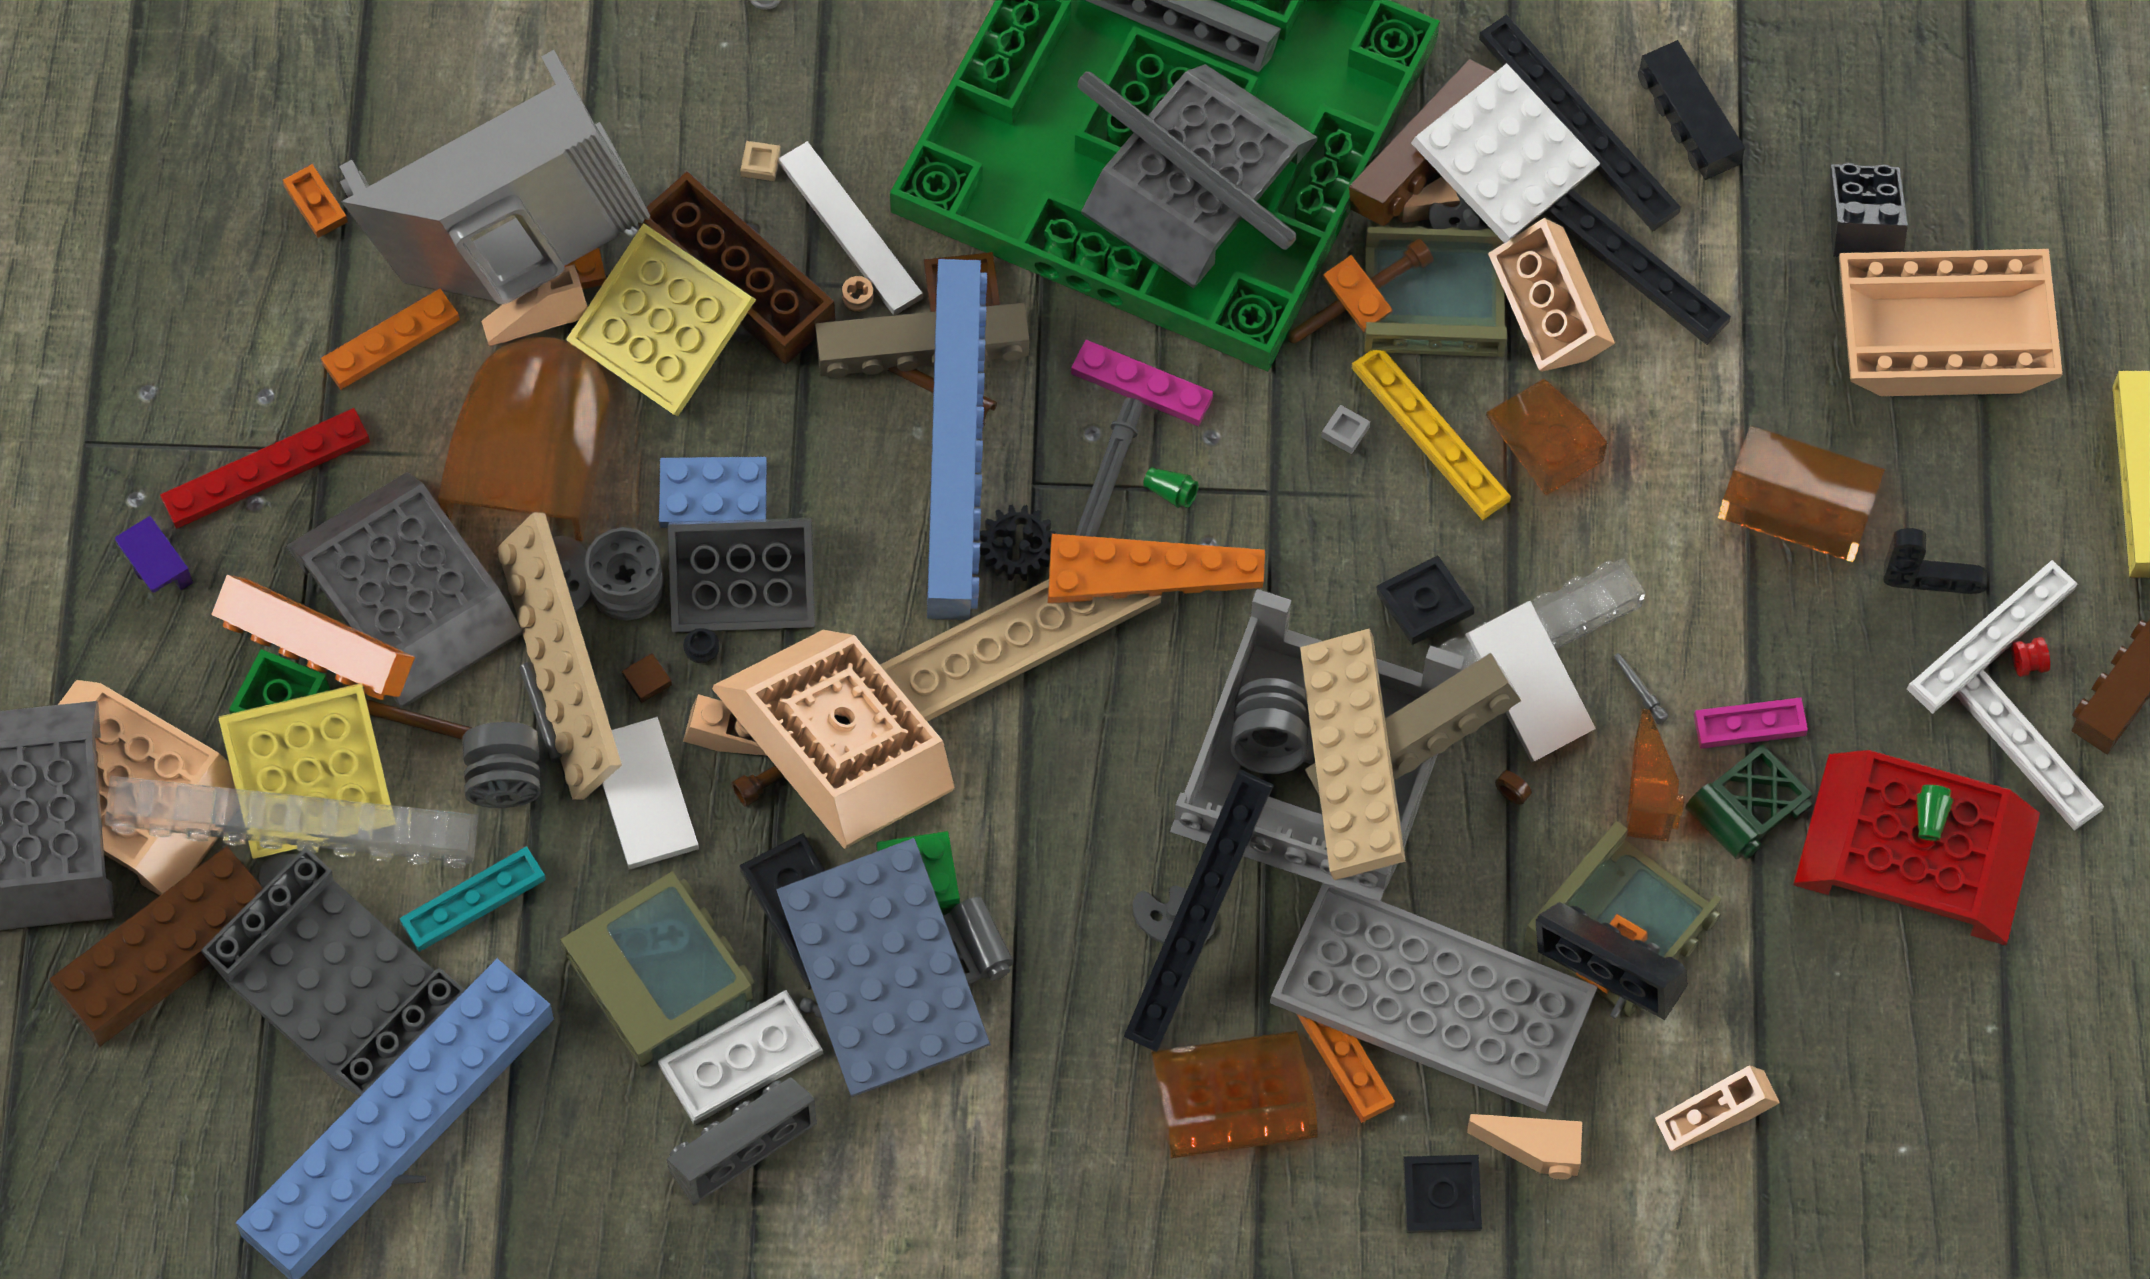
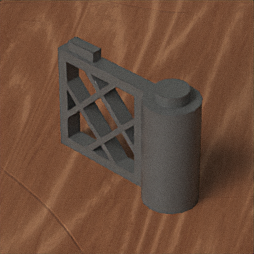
M973 897L957 904L950 913L944 915L945 922L952 935L954 946L955 944L957 945L961 953H957L959 960L965 962L970 973L965 975L968 984L981 978H990L991 981L1003 978L1010 972L1009 967L1013 964L1014 960L983 898Z

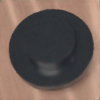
M705 628L691 631L685 637L683 643L685 655L695 663H707L713 660L719 652L717 636Z

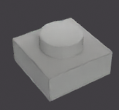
M1340 405L1323 429L1321 438L1352 454L1370 428V421Z

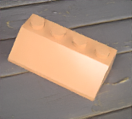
M1543 218L1513 237L1506 244L1504 243L1488 253L1540 371L1543 372L1586 362L1615 344L1564 227Z

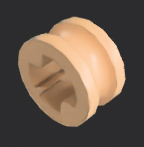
M854 276L846 280L842 286L844 305L852 311L860 312L868 309L873 303L874 297L872 283L862 276ZM857 289H862L863 294L858 299H854L852 293H855Z

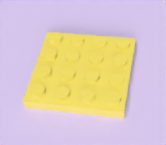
M643 223L566 340L663 408L679 416L756 299Z
M362 683L219 716V723L253 859L396 825Z

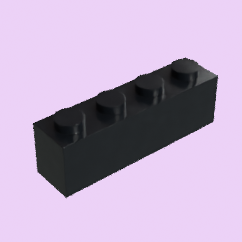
M1676 40L1642 55L1638 71L1639 81L1645 90L1649 89L1653 95L1658 113L1662 117L1666 116L1676 142L1684 145L1692 168L1695 171L1699 170L1703 178L1707 180L1741 165L1745 147L1680 42Z

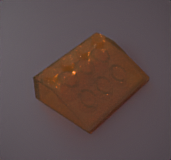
M1750 425L1726 489L1718 518L1854 562L1885 469Z
M1297 1031L1151 1052L1164 1130L1171 1159L1318 1138L1316 1102Z

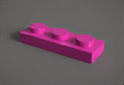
M1802 698L1695 710L1694 713L1700 749L1806 736L1808 732Z

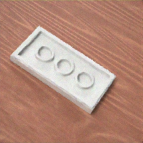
M1527 601L1466 633L1478 660L1492 653L1519 695L1521 702L1511 707L1506 714L1531 762L1596 729L1531 601Z
M658 717L611 730L622 766L605 780L602 785L629 870L698 850V842Z
M785 990L659 1059L658 1065L691 1121L696 1125L823 1054V1049L789 993Z

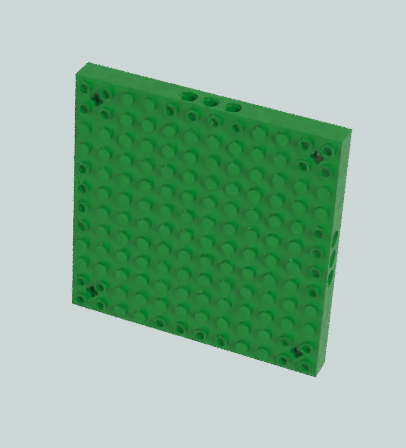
M995 0L890 191V212L985 253L993 252V256L1269 372L1351 211L1349 186L1380 154L1437 43L1440 20L1391 0H1213L1281 28L1272 58L1257 72L1086 0ZM1206 64L1317 137L1316 143L1297 165L1290 161L1257 200V203L1296 233L1294 243L1288 249H1282L1242 218L1217 248L1215 264L1197 286L1192 288L1082 215L1081 211L1103 168L1134 133L1078 89V80L1087 71L1092 72L1148 116L1186 71Z

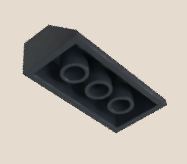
M1559 902L1539 914L1536 919L1537 948L1540 954L1663 1020L1667 1018L1688 986L1687 970L1681 962L1672 957L1664 958L1656 954L1643 941H1632L1621 935L1617 928L1609 923L1600 924L1577 906L1568 907Z

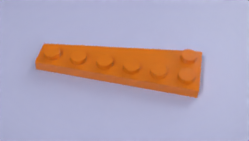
M1052 534L1047 603L1092 601L1093 597L1113 596V599L1127 598L1131 594L1148 593V596H1160L1162 592L1182 591L1184 594L1200 593L1207 590L1214 592L1262 588L1264 583L1265 550Z

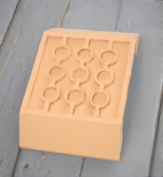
M76 680L58 705L98 701L101 738H95L104 855L136 873L142 886L160 896L198 867L240 809L229 761L217 751L105 685L97 682Z

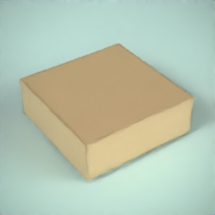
M746 141L740 170L741 177L775 181L781 147L779 145Z

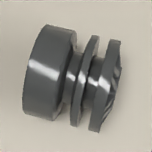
M622 527L608 530L593 541L588 548L585 565L592 600L598 609L613 619L624 621L639 619L652 612L662 600L665 588L658 548L652 539L637 529ZM628 579L629 583L625 584L623 580Z
M1262 678L1248 682L1241 687L1235 696L1234 725L1231 737L1232 756L1247 769L1263 774H1280L1292 771L1300 766L1307 756L1308 727L1310 722L1307 696L1304 689L1292 682L1278 678Z
M493 722L478 725L466 731L462 736L464 764L468 766L464 771L466 800L482 807L510 808L528 804L540 796V769L535 764L539 760L538 733L534 728L521 723Z

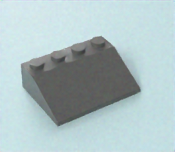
M812 518L670 522L668 524L672 632L693 631L698 628L716 631L815 627Z

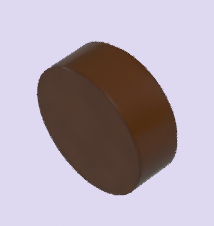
M1504 770L1495 780L1497 790L1512 803L1524 804L1532 794L1529 785L1520 776L1511 771Z

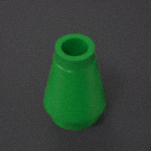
M1153 467L1149 468L1143 481L1144 487L1149 488L1152 492L1177 508L1181 506L1190 507L1196 498L1199 487L1198 482L1193 480L1191 475Z
M1923 785L1921 793L1917 794L1919 838L1928 841L1940 840L1953 803L1949 788L1938 785Z

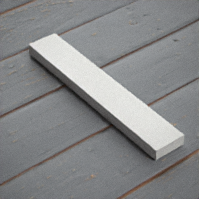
M808 141L779 158V165L863 276L872 283L873 289L894 316L923 299L922 291Z
M2051 560L1909 684L1907 690L1933 714L2008 649L2013 642H2016L2076 589L2078 583Z
M1984 670L1955 694L2074 831L2102 811L2103 804Z

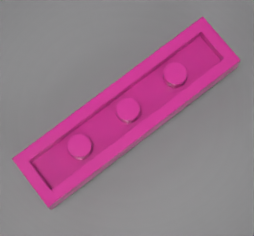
M1085 340L1071 367L1072 375L1123 396L1140 400L1147 406L1198 427L1213 399V391L1089 340Z

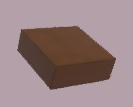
M653 653L622 670L623 677L641 703L672 686L671 679Z

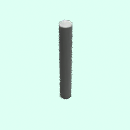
M524 663L520 665L519 669L552 763L561 762L562 754L558 753L555 747L556 734L552 722L546 717V703L542 691L536 684V673L533 663Z

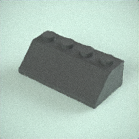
M791 1077L784 1082L780 1080L773 1082L763 1091L761 1097L752 1103L750 1101L741 1103L732 1111V1116L723 1122L715 1121L702 1130L701 1136L693 1142L688 1143L686 1141L676 1146L670 1152V1157L667 1158L669 1172L691 1203L695 1205L816 1125L815 1101L812 1095Z

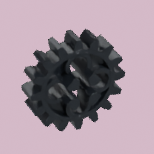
M1009 505L1008 514L1004 515L998 509L995 511L996 521L988 518L985 520L986 530L980 531V541L983 542L980 544V555H986V567L995 564L996 576L1005 571L1008 572L1009 581L1013 580L1015 574H1020L1022 580L1027 581L1028 572L1032 571L1038 577L1040 575V565L1049 568L1051 537L1056 532L1049 531L1051 529V521L1049 519L1040 521L1041 511L1037 510L1031 515L1028 514L1027 505L1022 507L1021 512H1016L1014 506ZM1023 524L1025 526L1023 527V540L1019 544V560L1012 562L1010 560L1013 558V546L1017 541V525ZM997 537H1004L1002 542L995 541ZM1034 543L1041 546L1038 549H1032Z

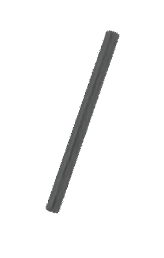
M1087 71L1079 78L1078 89L1275 244L1286 250L1294 243L1296 233L1096 75Z

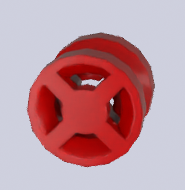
M2043 637L2033 638L2031 643L2026 644L2022 641L2012 643L2013 664L2019 677L2028 676L2031 671L2035 670L2040 673L2050 670L2049 650Z

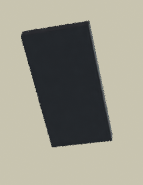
M802 833L739 865V869L809 990L812 987L776 890L825 871L805 834Z

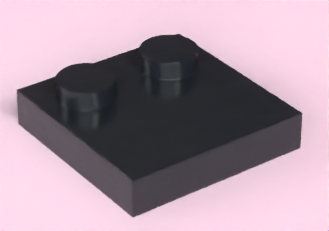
M1438 555L1376 586L1377 595L1412 645L1474 615L1473 604Z
M1479 1155L1404 1156L1406 1233L1482 1230Z

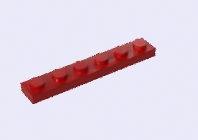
M352 408L160 494V497L177 529L370 442L369 435L355 408Z

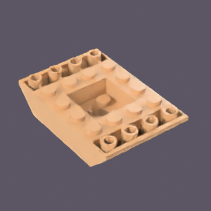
M821 630L714 684L712 688L844 849L943 797L954 789L943 740L855 635ZM834 715L845 716L851 724L839 723Z

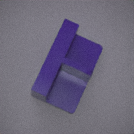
M148 516L115 537L117 545L132 564L135 575L138 579L144 581L151 592L154 593L172 581L177 584L180 590L193 583L188 567L151 516Z

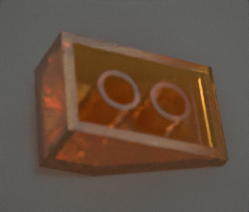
M1545 379L1486 412L1487 418L1545 495L1604 461L1607 441L1588 416Z
M1642 709L1634 741L1626 821L1628 832L1626 836L1668 842L1671 830H1678L1680 816H1682L1684 807V794H1678L1679 779L1649 709Z

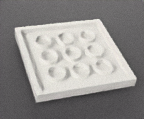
M1507 63L1419 133L1411 142L1505 244L1600 165V162Z

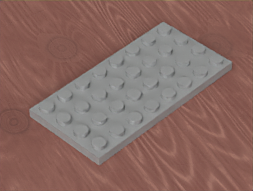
M1322 883L1271 995L1270 1003L1546 1113L1596 994L1597 986L1385 902H1379Z

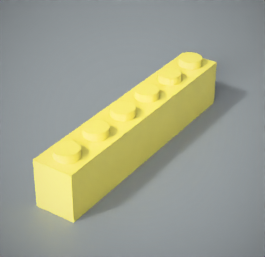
M2118 371L2112 388L2130 578H2150V371Z

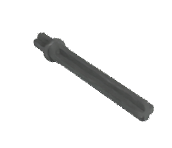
M1131 397L1126 398L1117 421H1113L1111 424L1113 431L1109 439L1110 441L1077 528L1076 536L1096 537L1127 450L1132 438L1138 435L1136 425L1143 409V404L1140 400Z

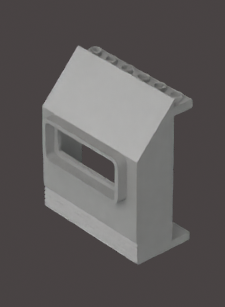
M554 50L541 57L556 85L369 186L365 176L361 171H358L353 160L339 166L345 177L340 183L348 198L341 201L403 283L437 290L441 288L442 291L492 300L497 304H507L556 278L564 271L565 265L617 238L620 232L625 233L626 229L631 230L632 226L637 227L638 222L643 223L644 219L649 220L650 214L608 134L600 122L594 124L563 63ZM513 214L515 215V219L474 241L471 239L474 235Z
M1259 589L1256 590L1252 601L1251 618L1185 793L1180 792L1175 805V819L1170 832L1207 844L1236 775L1242 766L1232 756L1231 752L1235 696L1239 689L1254 680L1278 678L1292 682L1306 692L1300 647L1318 643L1321 640L1288 630L1291 600ZM1430 646L1425 659L1423 674L1376 659L1385 719L1461 672L1465 657ZM1309 722L1307 756L1303 762L1314 764L1315 756ZM1438 754L1420 764L1412 772L1406 773L1394 781L1403 847L1406 845ZM1271 797L1266 802L1243 855L1244 857L1379 902L1398 865L1394 864L1334 880L1329 870L1322 814Z

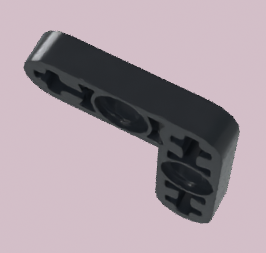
M1904 528L1894 533L1884 562L1883 580L1886 585L1897 588L1977 594L1987 589V570L1984 567L1973 564L1923 560L1926 554V533L1915 528Z

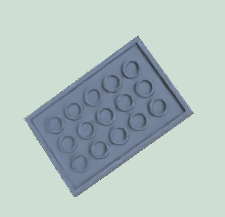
M915 838L776 889L852 1097L991 1045Z

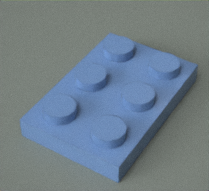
M766 457L660 458V528H668L670 522L766 519Z

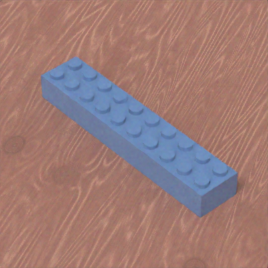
M938 259L927 619L969 620L970 610L977 609L979 577H972V575H978L980 561V543L973 541H979L981 508L974 507H980L982 474L975 473H981L983 441L976 439H982L984 407L977 406H983L987 273H980L981 260Z
M496 959L239 1218L236 1225L241 1237L288 1279H300L391 1186L393 1180L397 1176L402 1175L554 1020L551 1004L499 959Z

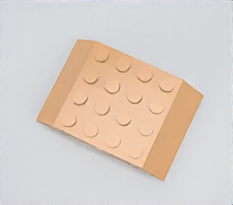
M2049 249L1839 254L1850 381L1879 396L2018 394L2062 376Z

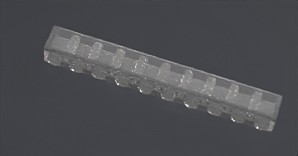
M110 776L105 825L112 826V831L126 834L134 833V829L149 830V835L155 837H171L173 832L186 834V839L193 841H208V837L211 836L223 838V843L231 845H245V840L259 841L261 847L269 849H281L282 844L297 845L298 851H302L306 847L312 853H318L319 848L334 849L333 854L338 856L354 857L356 852L370 853V858L376 860H392L393 855L407 857V862L413 864H429V859L444 861L443 865L446 867L465 868L466 863L472 864L474 860L479 815Z

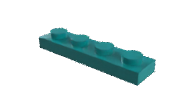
M526 846L399 919L418 952H421L544 882L546 877Z

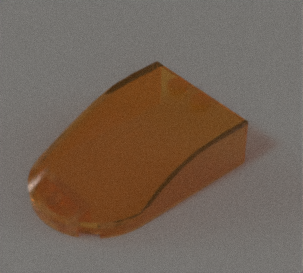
M532 337L507 344L484 361L472 380L459 413L439 490L438 501L440 508L450 521L454 503L532 514L533 512L545 513L549 517L572 520L575 540L583 542L610 409L607 382L595 360L569 342L549 337Z

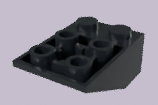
M1853 163L1831 164V242L1833 257H1839L1840 253L1904 252L1908 223L1900 167H1891L1889 165L1861 166Z

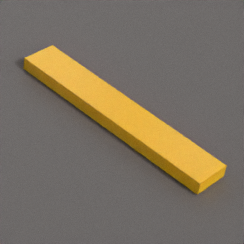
M1369 351L1352 363L1353 371L1482 521L1510 502L1511 496L1386 351Z

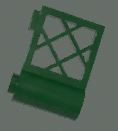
M1761 744L1712 784L1708 783L1698 790L1688 801L1685 809L1735 859H1739L1742 856L1745 859H1749L1761 847L1762 844L1759 842V839L1789 815L1796 819L1811 807L1812 803L1809 799L1812 793ZM1761 758L1771 768V777L1752 775V763ZM1730 781L1745 782V796L1732 795L1724 786ZM1752 783L1771 785V799L1752 797ZM1777 786L1790 787L1798 797L1793 801L1777 800ZM1752 806L1771 808V818L1762 825L1752 815Z

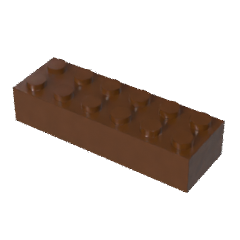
M684 173L646 207L650 218L649 220L644 219V224L756 299L740 325L785 365L816 338L815 323L834 322L836 320L834 300L690 173ZM638 222L639 229L641 228L643 223Z
M224 847L49 978L55 994L96 1044L101 1047L211 964L201 950L263 887L229 847Z

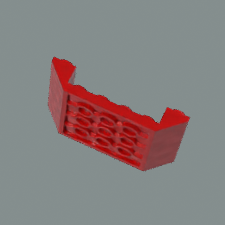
M1871 750L1829 754L1793 885L1829 895L1832 885L1973 924L1970 936L2007 945L2040 813L2010 789ZM1923 785H1938L1951 790L1950 797L1953 799V803L1939 841H1928L1918 837L1917 794L1921 793Z

